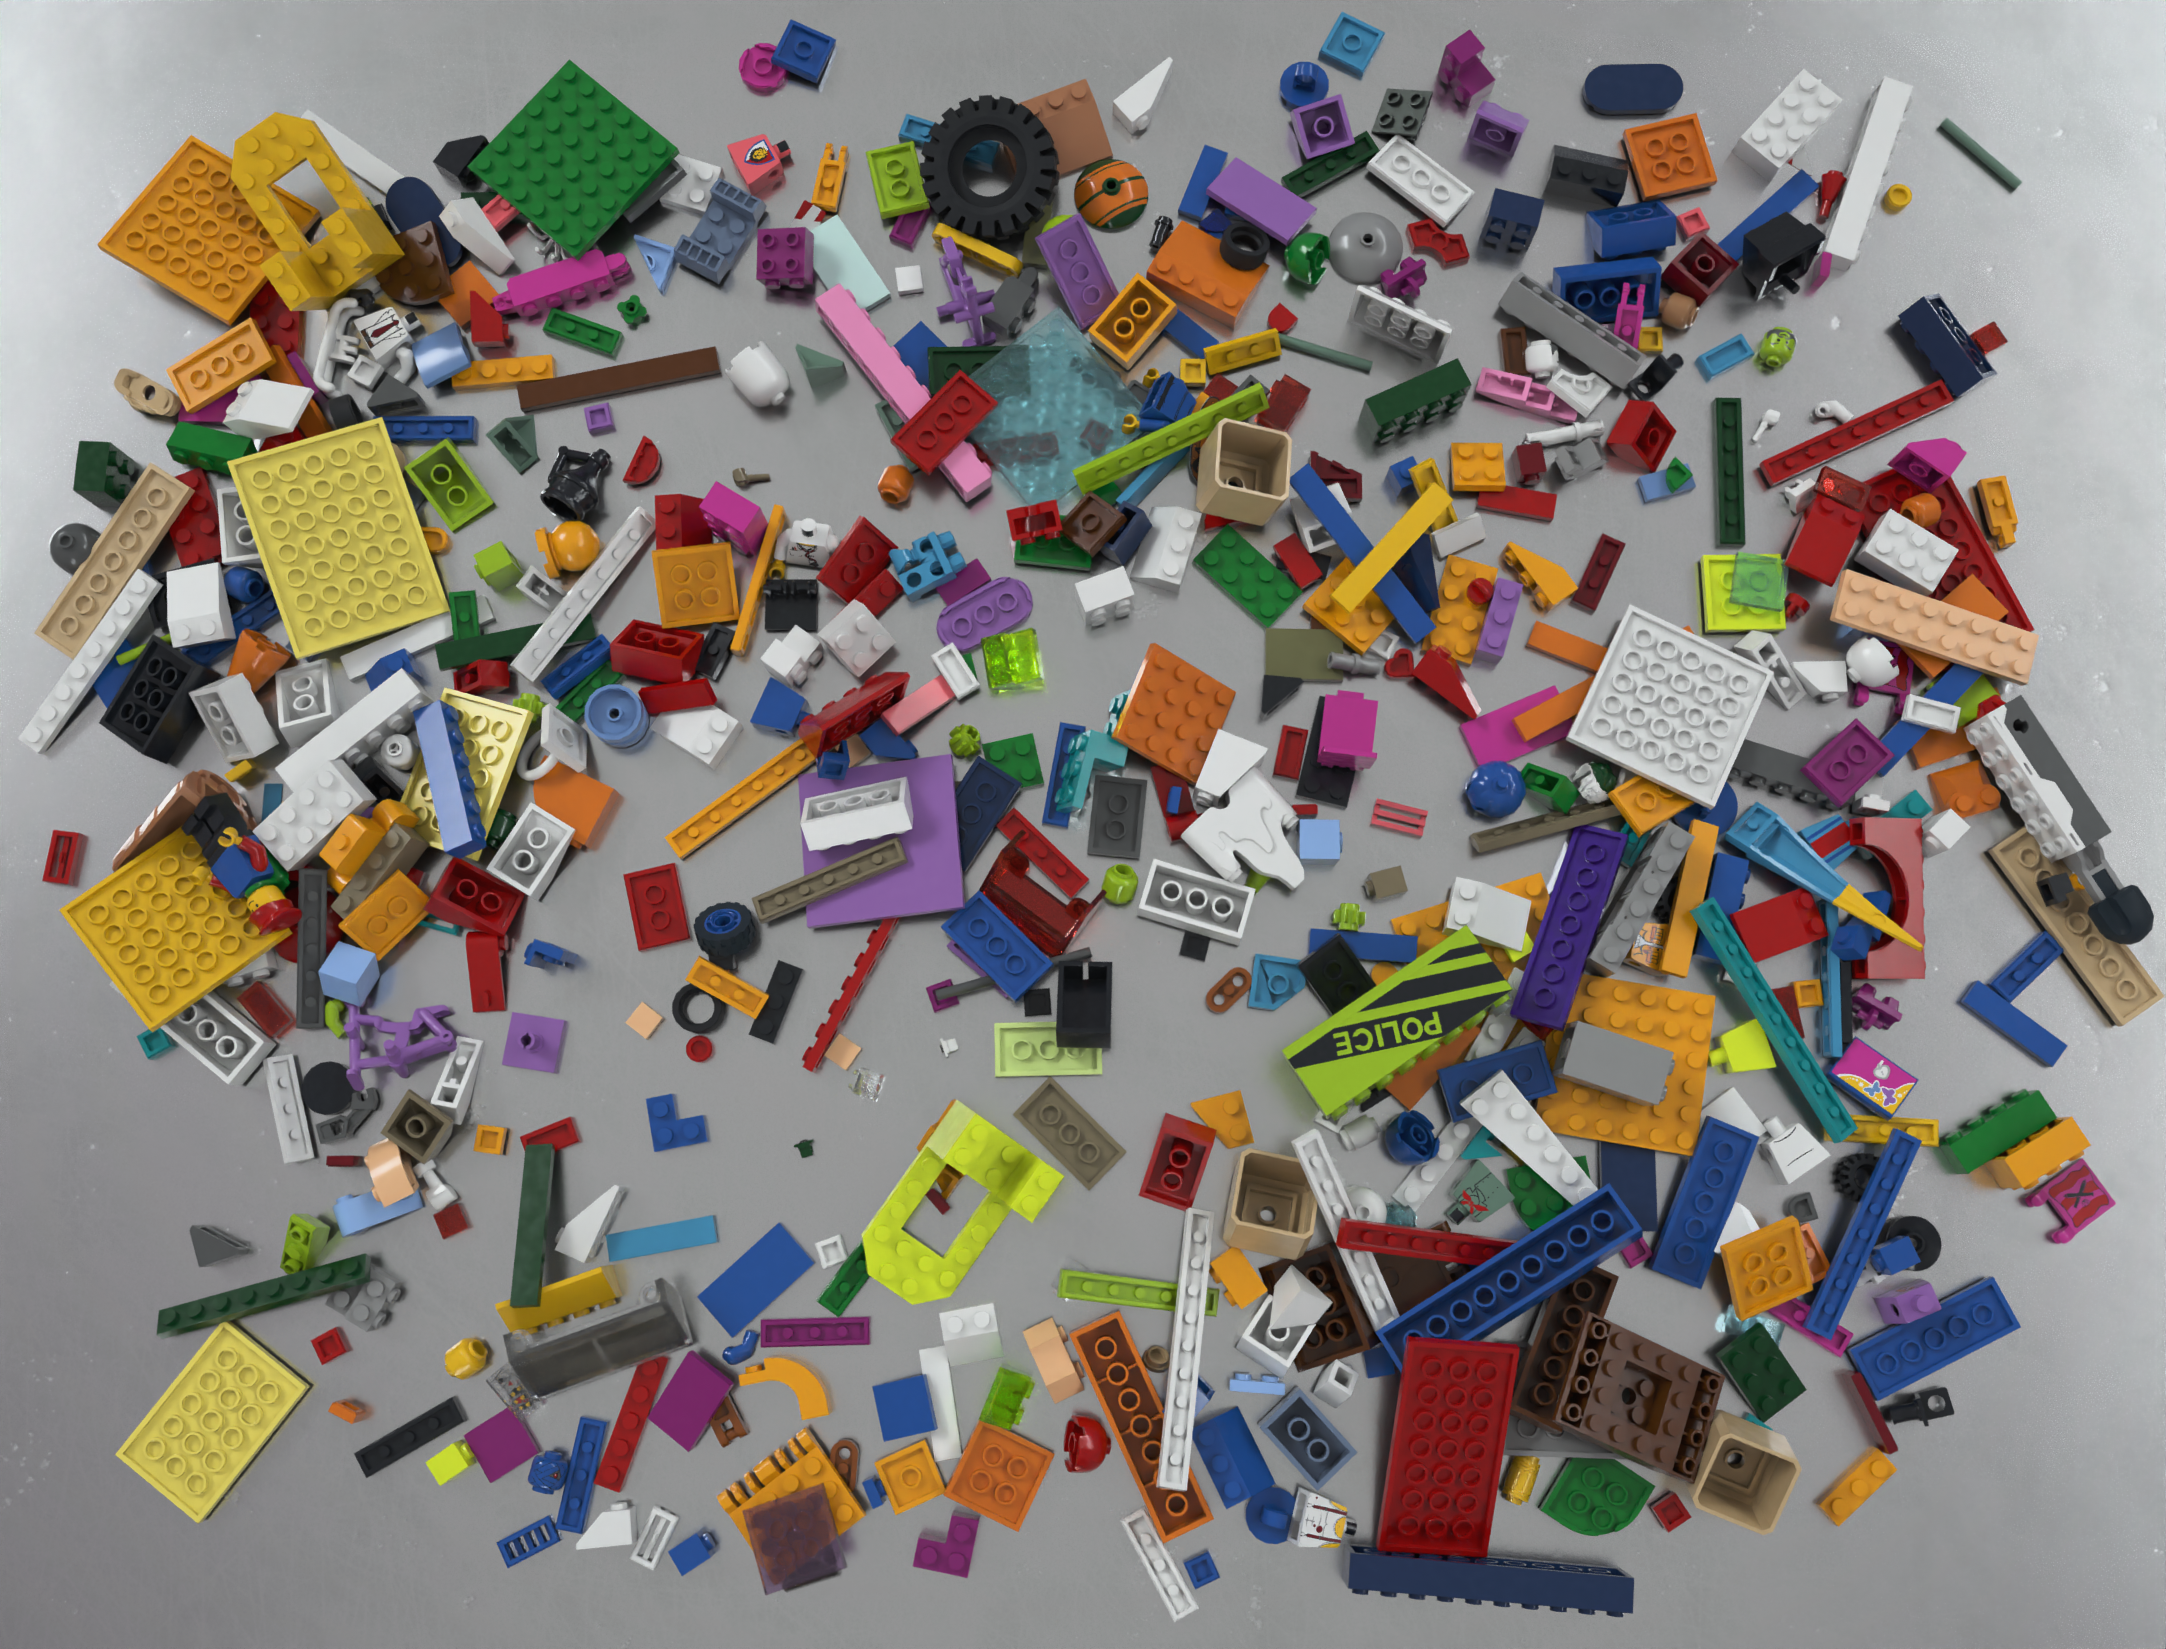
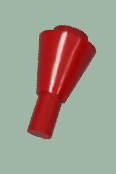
M1830 170L1821 176L1822 205L1819 218H1829L1832 204L1847 181L1840 171Z

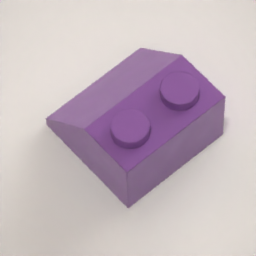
M1341 94L1293 109L1290 113L1296 138L1307 160L1355 144Z
M1483 101L1476 112L1468 138L1513 157L1530 120L1524 118L1519 113L1507 111L1496 103Z

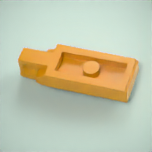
M2006 476L1980 479L1977 482V487L1989 530H1991L1992 536H1996L2000 549L2011 547L2016 543L2013 532L2017 531L2016 525L2019 522Z

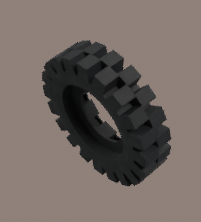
M992 95L979 96L978 101H973L971 98L959 102L960 108L954 111L950 107L941 115L944 118L943 122L940 125L935 122L929 131V134L932 136L930 142L924 141L921 154L925 157L924 163H920V176L925 181L922 184L925 195L930 199V205L935 212L956 230L969 236H974L978 240L990 241L991 238H996L1000 241L1010 239V234L1016 232L1020 235L1029 230L1028 225L1033 220L1037 223L1044 216L1045 213L1042 210L1046 204L1051 205L1056 195L1053 192L1054 185L1058 186L1060 175L1057 170V164H1059L1058 152L1054 148V141L1042 122L1031 110L1021 103L1018 105L1012 99L1002 96L999 99H994ZM993 140L1005 144L1012 151L1016 160V175L1007 190L999 195L989 197L976 194L968 187L963 176V163L972 147L980 142Z

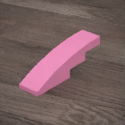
M1485 367L1482 368L1476 387L1477 393L1545 418L1568 424L1576 422L1578 412L1550 391L1546 385L1532 383L1533 378Z

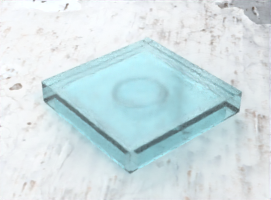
M1737 552L1729 603L1781 612L1784 609L1789 567L1784 565L1785 559Z

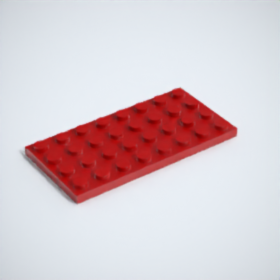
M1891 469L1846 489L1842 494L1850 509L1865 515L1861 530L1867 539L1878 519L1889 509L1900 514L1901 506L1906 499L1928 492L1896 470ZM1950 476L1930 493L1936 497L1941 505L1940 519L1935 524L1923 529L1957 548L1959 551L1933 593L1927 597L1941 601L1973 573L2009 611L1999 621L2032 632L2035 629ZM1951 662L1939 674L1947 671L1954 663Z
M1407 1336L1376 1540L1378 1551L1487 1557L1520 1351L1517 1344Z

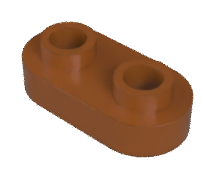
M1241 967L1231 969L1207 993V1007L1215 1013L1226 1012L1249 990L1252 983L1250 973ZM1235 977L1242 979L1243 984L1241 986L1233 984ZM1217 995L1222 996L1224 1003L1217 1005L1214 1002V997Z
M842 1439L832 1447L830 1461L840 1476L848 1480L847 1486L853 1492L857 1484L859 1449L852 1440ZM847 1448L850 1451V1457L843 1458L841 1456V1449Z

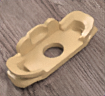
M123 368L119 370L114 386L118 392L124 395L123 399L127 400L137 412L172 417L180 410L181 399L173 391L131 369ZM149 386H153L156 391L154 398L151 400H147L145 397V390Z

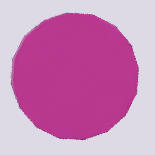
M758 43L750 50L749 48L745 50L739 59V72L743 82L750 89L757 92H769L776 90L784 83L788 76V70L771 63V58L777 46L770 43Z

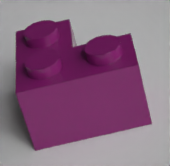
M1468 30L1446 45L1438 70L1441 80L1449 84L1458 101L1463 102L1467 108L1490 94L1496 81L1481 62L1485 47L1471 30Z
M954 1510L947 1538L921 1533L917 1542L913 1567L968 1578L981 1516Z

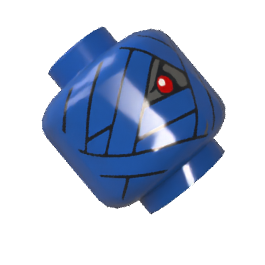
M546 1450L545 1455L534 1457L528 1476V1482L533 1486V1491L552 1495L554 1491L560 1490L563 1487L568 1463L561 1459V1453Z

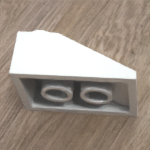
M263 379L244 382L238 388L236 400L227 408V415L223 423L237 435L249 437L252 440L293 432L314 391L307 387Z
M220 562L167 572V622L173 648H191L236 639Z
M326 658L283 669L275 673L279 729L291 748L306 744L341 716Z
M710 705L660 712L650 729L715 770L743 730V726L738 720L721 709Z
M530 802L486 869L538 901L552 881L576 830Z
M1456 877L1451 888L1442 935L1451 936L1467 925L1481 944L1522 952L1532 901L1483 882Z

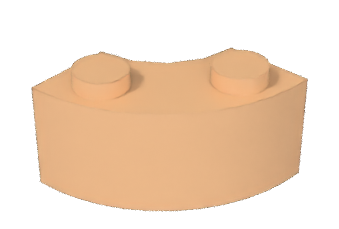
M388 1138L370 1146L367 1156L364 1157L374 1183V1187L371 1188L373 1196L378 1202H382L384 1208L415 1193L419 1187L411 1164L412 1155Z
M1050 1318L1023 1331L1029 1350L1055 1404L1085 1390L1081 1382L1085 1375L1079 1362L1073 1363L1065 1345V1342L1069 1340L1062 1325L1057 1327L1053 1318Z

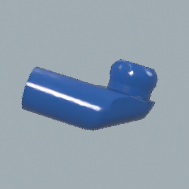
M746 1330L742 1344L734 1348H725L722 1354L723 1359L730 1365H737L749 1359L753 1354L759 1333Z

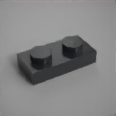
M713 622L703 642L695 668L696 672L716 680L731 651L730 648L735 631Z

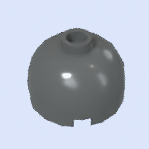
M77 522L65 524L58 528L50 539V555L60 568L74 575L79 566L91 554L92 547L101 534L85 524Z

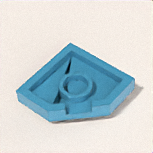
M1255 954L1248 1007L1274 1011L1304 989L1306 979L1296 966L1301 960Z

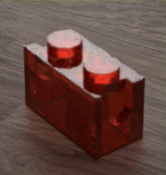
M1285 374L1281 381L1276 380L1269 391L1272 395L1268 399L1270 408L1257 413L1259 417L1257 424L1261 427L1288 432L1308 401L1311 389Z

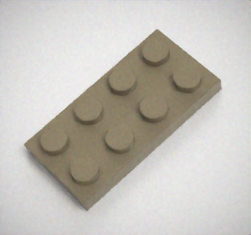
M1051 1076L1012 1114L1089 1191L1127 1152Z

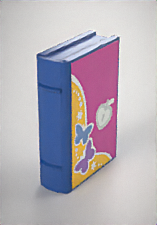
M1856 1036L1853 1038L1852 1043H1848L1843 1050V1057L1837 1058L1825 1075L1836 1087L1844 1090L1886 1121L1893 1117L1919 1081Z

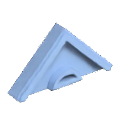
M635 234L636 244L659 292L663 293L676 262L674 255L675 247Z

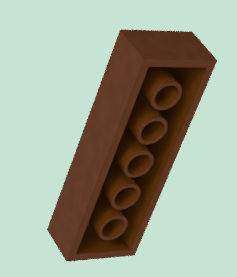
M1596 1266L1543 1301L1516 1372L1510 1408L1511 1415L1549 1433L1558 1434L1562 1432L1563 1429L1559 1428L1552 1421L1585 1313L1589 1311L1604 1318L1619 1276Z

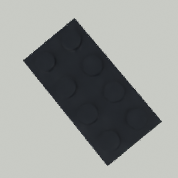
M1319 696L1295 797L1346 809L1356 770L1353 771L1349 767L1342 768L1336 765L1330 768L1322 766L1320 762H1317L1325 697Z

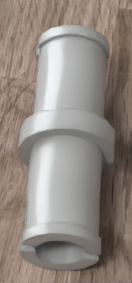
M1331 652L1328 655L1327 667L1330 669L1347 670L1350 674H1357L1359 672L1378 676L1381 672L1382 662L1380 659L1360 657L1356 653L1346 655Z

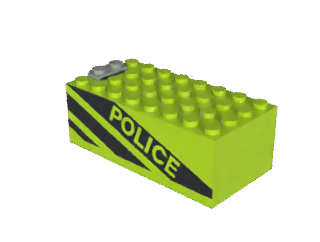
M1465 925L1284 1048L1282 1053L1326 1120L1332 1117L1336 1121L1348 1113L1347 1106L1353 1102L1358 1106L1370 1098L1371 1090L1377 1087L1380 1091L1391 1084L1394 1074L1399 1072L1402 1076L1413 1069L1419 1057L1423 1061L1437 1052L1441 1046L1440 1043L1444 1042L1445 1045H1448L1461 1035L1464 1027L1470 1030L1482 1022L1483 1018L1487 1015V1011L1490 1015L1494 1014L1497 1017L1508 1010L1511 1006L1509 1001L1513 998L1510 992L1513 989L1471 930Z

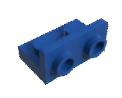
M534 939L533 943H530L525 950L524 957L526 960L524 964L543 969L548 961L564 966L565 962L574 964L578 954L552 943Z

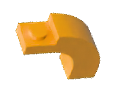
M769 1356L764 1358L765 1369H762L761 1364L745 1367L746 1372L738 1375L740 1386L765 1381H780L788 1385L798 1398L802 1420L826 1416L832 1413L829 1393L823 1380L815 1370L800 1360L787 1356Z

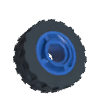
M737 902L717 903L714 906H709L695 919L694 931L700 949L705 951L706 954L714 955L715 957H725L739 953V951L746 949L756 936L751 911L747 909V906Z

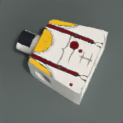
M1299 1487L1287 1540L1299 1547L1338 1548L1342 1535L1350 1537L1355 1535L1357 1523L1354 1519L1346 1518L1347 1507Z

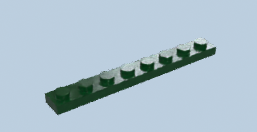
M364 1253L159 1310L156 1335L161 1339L368 1283L370 1282L371 1258Z

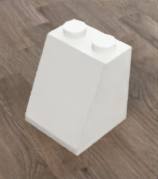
M1218 729L1194 789L1193 797L1197 798L1196 802L1207 807H1211V805L1218 806L1235 783L1253 767L1258 768L1263 763L1268 748Z

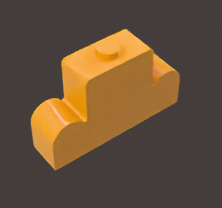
M386 799L378 803L372 811L370 819L349 814L319 853V856L331 866L327 870V884L340 895L394 823L414 828L420 818L404 803L392 799Z

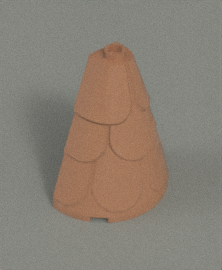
M207 770L192 771L175 785L162 803L155 807L146 821L134 830L113 858L112 870L114 872L183 826L205 796L227 792L246 822L247 830L251 829L253 831L258 825L254 817H248L247 811L243 808L247 804L228 782Z

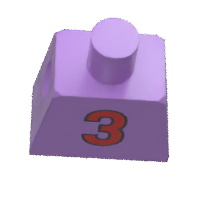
M1918 1279L1874 1297V1301L1885 1324L1910 1323L1942 1309L1931 1283L1923 1279ZM1893 1304H1894V1305L1897 1307V1309H1898V1312H1897V1313H1895L1894 1310H1893V1306H1892Z

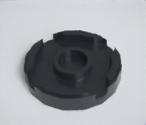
M332 1061L322 1062L312 1067L304 1076L301 1085L302 1098L306 1106L315 1113L323 1115H334L348 1109L351 1105L352 1094L357 1092L352 1088L346 1077V1071L349 1068L344 1064Z

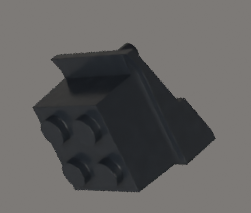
M1787 211L1745 234L1743 237L1742 273L1756 287L1754 300L1758 301L1783 286L1792 294H1796L1800 290V286L1793 280L1808 272L1814 256L1818 255L1823 247L1826 235L1811 223L1804 225Z

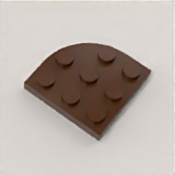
M429 221L393 236L405 255L375 275L380 283V288L396 300L410 305L428 304L455 294L436 223Z

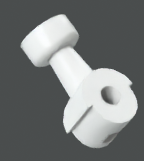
M433 1159L425 1164L420 1162L413 1167V1171L418 1178L424 1177L429 1187V1190L425 1192L426 1197L437 1211H440L456 1200L458 1196L452 1186L443 1184L433 1170H435L436 1164Z

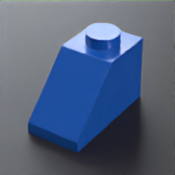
M403 648L380 658L365 674L371 692L401 668L417 681L423 679L414 655Z

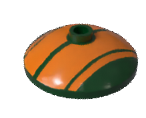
M1107 159L1093 163L1081 173L1074 189V201L1078 213L1081 214L1088 224L1105 231L1122 230L1133 225L1141 218L1148 204L1149 194L1145 178L1137 168L1121 160ZM1114 185L1115 188L1109 189L1107 186Z

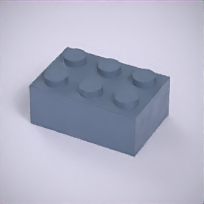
M1298 1386L1257 1424L1316 1491L1323 1487L1358 1453Z

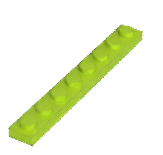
M1259 382L1072 470L1081 493L1085 495L1089 491L1098 489L1210 436L1218 422L1224 418L1242 421L1270 408L1264 389Z

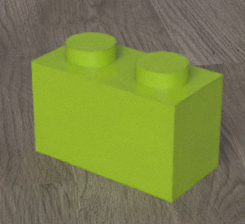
M502 541L473 555L477 562L474 568L479 577L484 579L488 586L493 585L498 592L519 582L524 575L515 555Z

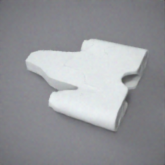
M1253 767L1229 789L1225 796L1226 808L1216 809L1210 807L1180 837L1226 881L1229 880L1232 883L1243 873L1240 869L1241 865L1233 855L1235 854L1255 872L1263 876L1276 878L1291 890H1294L1304 880V869L1284 837L1282 828L1285 827L1289 830L1299 818L1286 799L1256 767Z

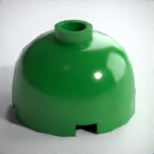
M1307 232L1297 236L1287 246L1284 253L1289 273L1297 281L1317 285L1326 271V268H1322L1324 259L1329 260L1330 241L1328 236H1324L1321 233Z

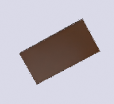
M1525 327L1500 329L1499 340L1503 372L1530 377L1531 373L1526 370L1525 350L1528 348Z

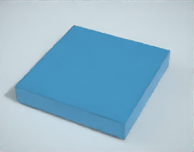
M1341 12L1321 47L1319 56L1362 77L1383 41L1385 32Z

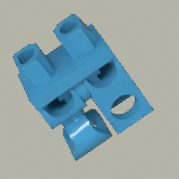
M933 531L927 534L928 536L913 541V547L910 551L908 549H893L889 552L902 586L912 602L922 598L921 595L956 579V573L967 567L960 552L950 557L945 552L957 546L951 531L939 535ZM916 562L921 563V565L905 572L904 568L907 563L911 565L916 564Z

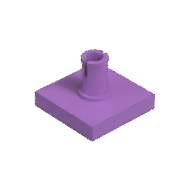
M512 1012L502 1065L557 1074L567 1021Z

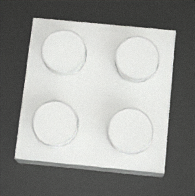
M678 154L674 159L685 170L687 175L659 200L662 203L704 215L713 201L710 189L718 178H722L723 169Z

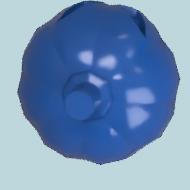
M1490 761L1479 765L1472 772L1467 783L1466 793L1475 811L1490 818H1502L1514 814L1520 808L1526 795V784L1521 772L1515 766L1504 761Z

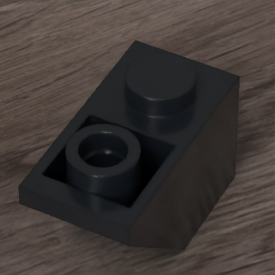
M483 135L447 142L433 160V163L442 175L465 188L468 182H471L476 176L467 166L483 151L489 142Z

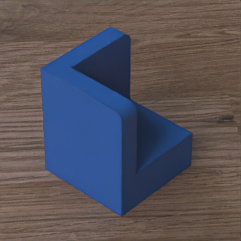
M841 740L837 753L823 752L822 756L816 759L818 778L845 779L850 763L847 741Z

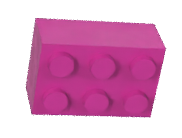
M716 481L699 506L704 515L703 519L708 522L707 526L713 531L712 534L717 539L723 542L729 540L734 543L733 547L742 554L747 555L749 552L756 556L761 549L768 526L761 508Z

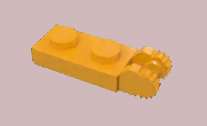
M826 143L824 155L819 164L811 204L825 211L837 212L846 171L848 146L842 145L838 161L831 160L834 152L833 144Z

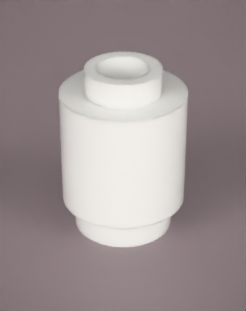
M1365 1114L1343 1126V1130L1339 1131V1135L1347 1150L1350 1151L1352 1149L1358 1150L1378 1139L1377 1133L1381 1130L1374 1117L1368 1118Z

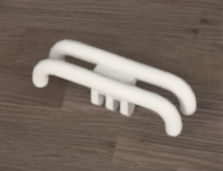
M342 298L332 305L313 371L315 385L330 399L342 396V393L335 390V385L331 383L336 362L354 365L356 359L347 356V354L357 355L358 349L349 345L359 346L361 341L356 337L344 335L348 319L352 316H363L365 313L364 308L358 306V302L354 298Z

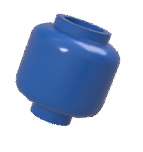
M236 566L225 575L224 585L226 593L234 599L249 603L258 599L263 593L264 580L257 571Z

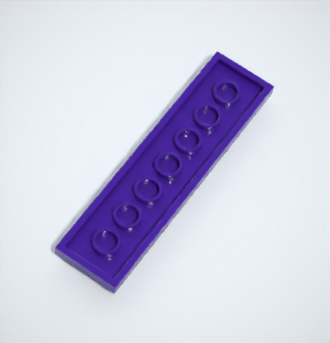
M1581 825L1574 828L1510 1011L1512 1018L1564 1031L1587 964L1586 959L1590 955L1629 841L1627 834L1589 825Z

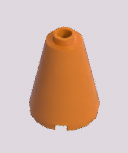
M245 628L240 633L227 677L243 673L251 685L253 694H255L289 660L291 653L277 642L273 644L266 640L267 636Z

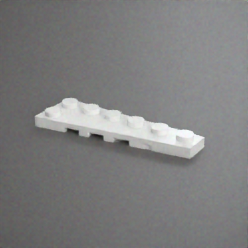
M1502 1069L1493 1074L1459 1102L1463 1108L1573 1206L1598 1190Z

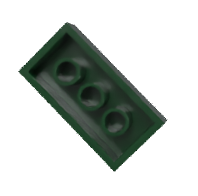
M1457 358L1365 399L1359 419L1372 444L1378 441L1384 443L1391 440L1395 436L1394 434L1400 431L1404 433L1416 428L1420 422L1425 420L1427 423L1434 421L1441 413L1447 410L1454 412L1461 408L1472 384Z

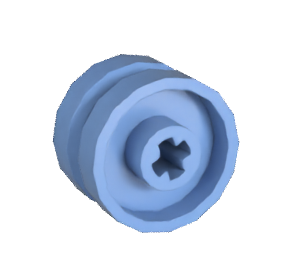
M609 684L598 688L589 697L585 705L584 718L588 728L604 744L614 748L628 747L637 743L645 735L649 726V714L643 702L631 689L620 684Z

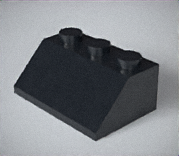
M1554 145L1544 192L1617 207L1626 187L1629 172L1628 162L1624 159Z

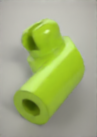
M334 999L333 1001L329 1000L325 1005V1024L338 1039H342L347 1034L344 1030L343 1022L339 1019V1012L344 1010L345 1004L341 1000Z

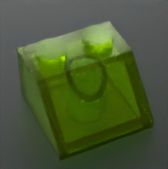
M1002 1362L979 1420L1011 1430L1013 1424L1019 1425L1024 1413V1409L1020 1408L1024 1397L1030 1398L1035 1383L1030 1382L1032 1375Z

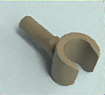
M737 468L732 471L734 482L739 487H743L753 481L770 480L769 474L747 475L744 468Z

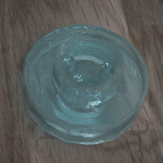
M1393 1201L1386 1205V1224L1416 1227L1415 1220L1417 1216L1409 1205L1404 1207L1402 1204L1397 1205Z

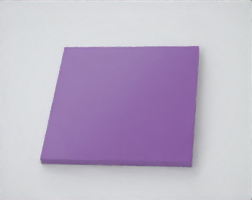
M951 754L851 767L847 769L844 780L818 778V772L798 775L800 818L802 817L805 798L907 777L914 815L913 827L905 833L887 834L874 840L868 838L859 840L851 845L840 844L822 851L818 849L809 851L801 828L804 876L895 837L900 839L908 863L806 905L807 927L809 929L965 909L954 765Z

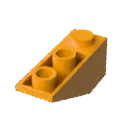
M1513 542L1507 543L1503 549V556L1507 564L1515 567L1522 584L1525 587H1530L1535 594L1534 598L1537 604L1542 608L1545 607L1548 612L1573 596L1578 590L1577 585L1563 567Z

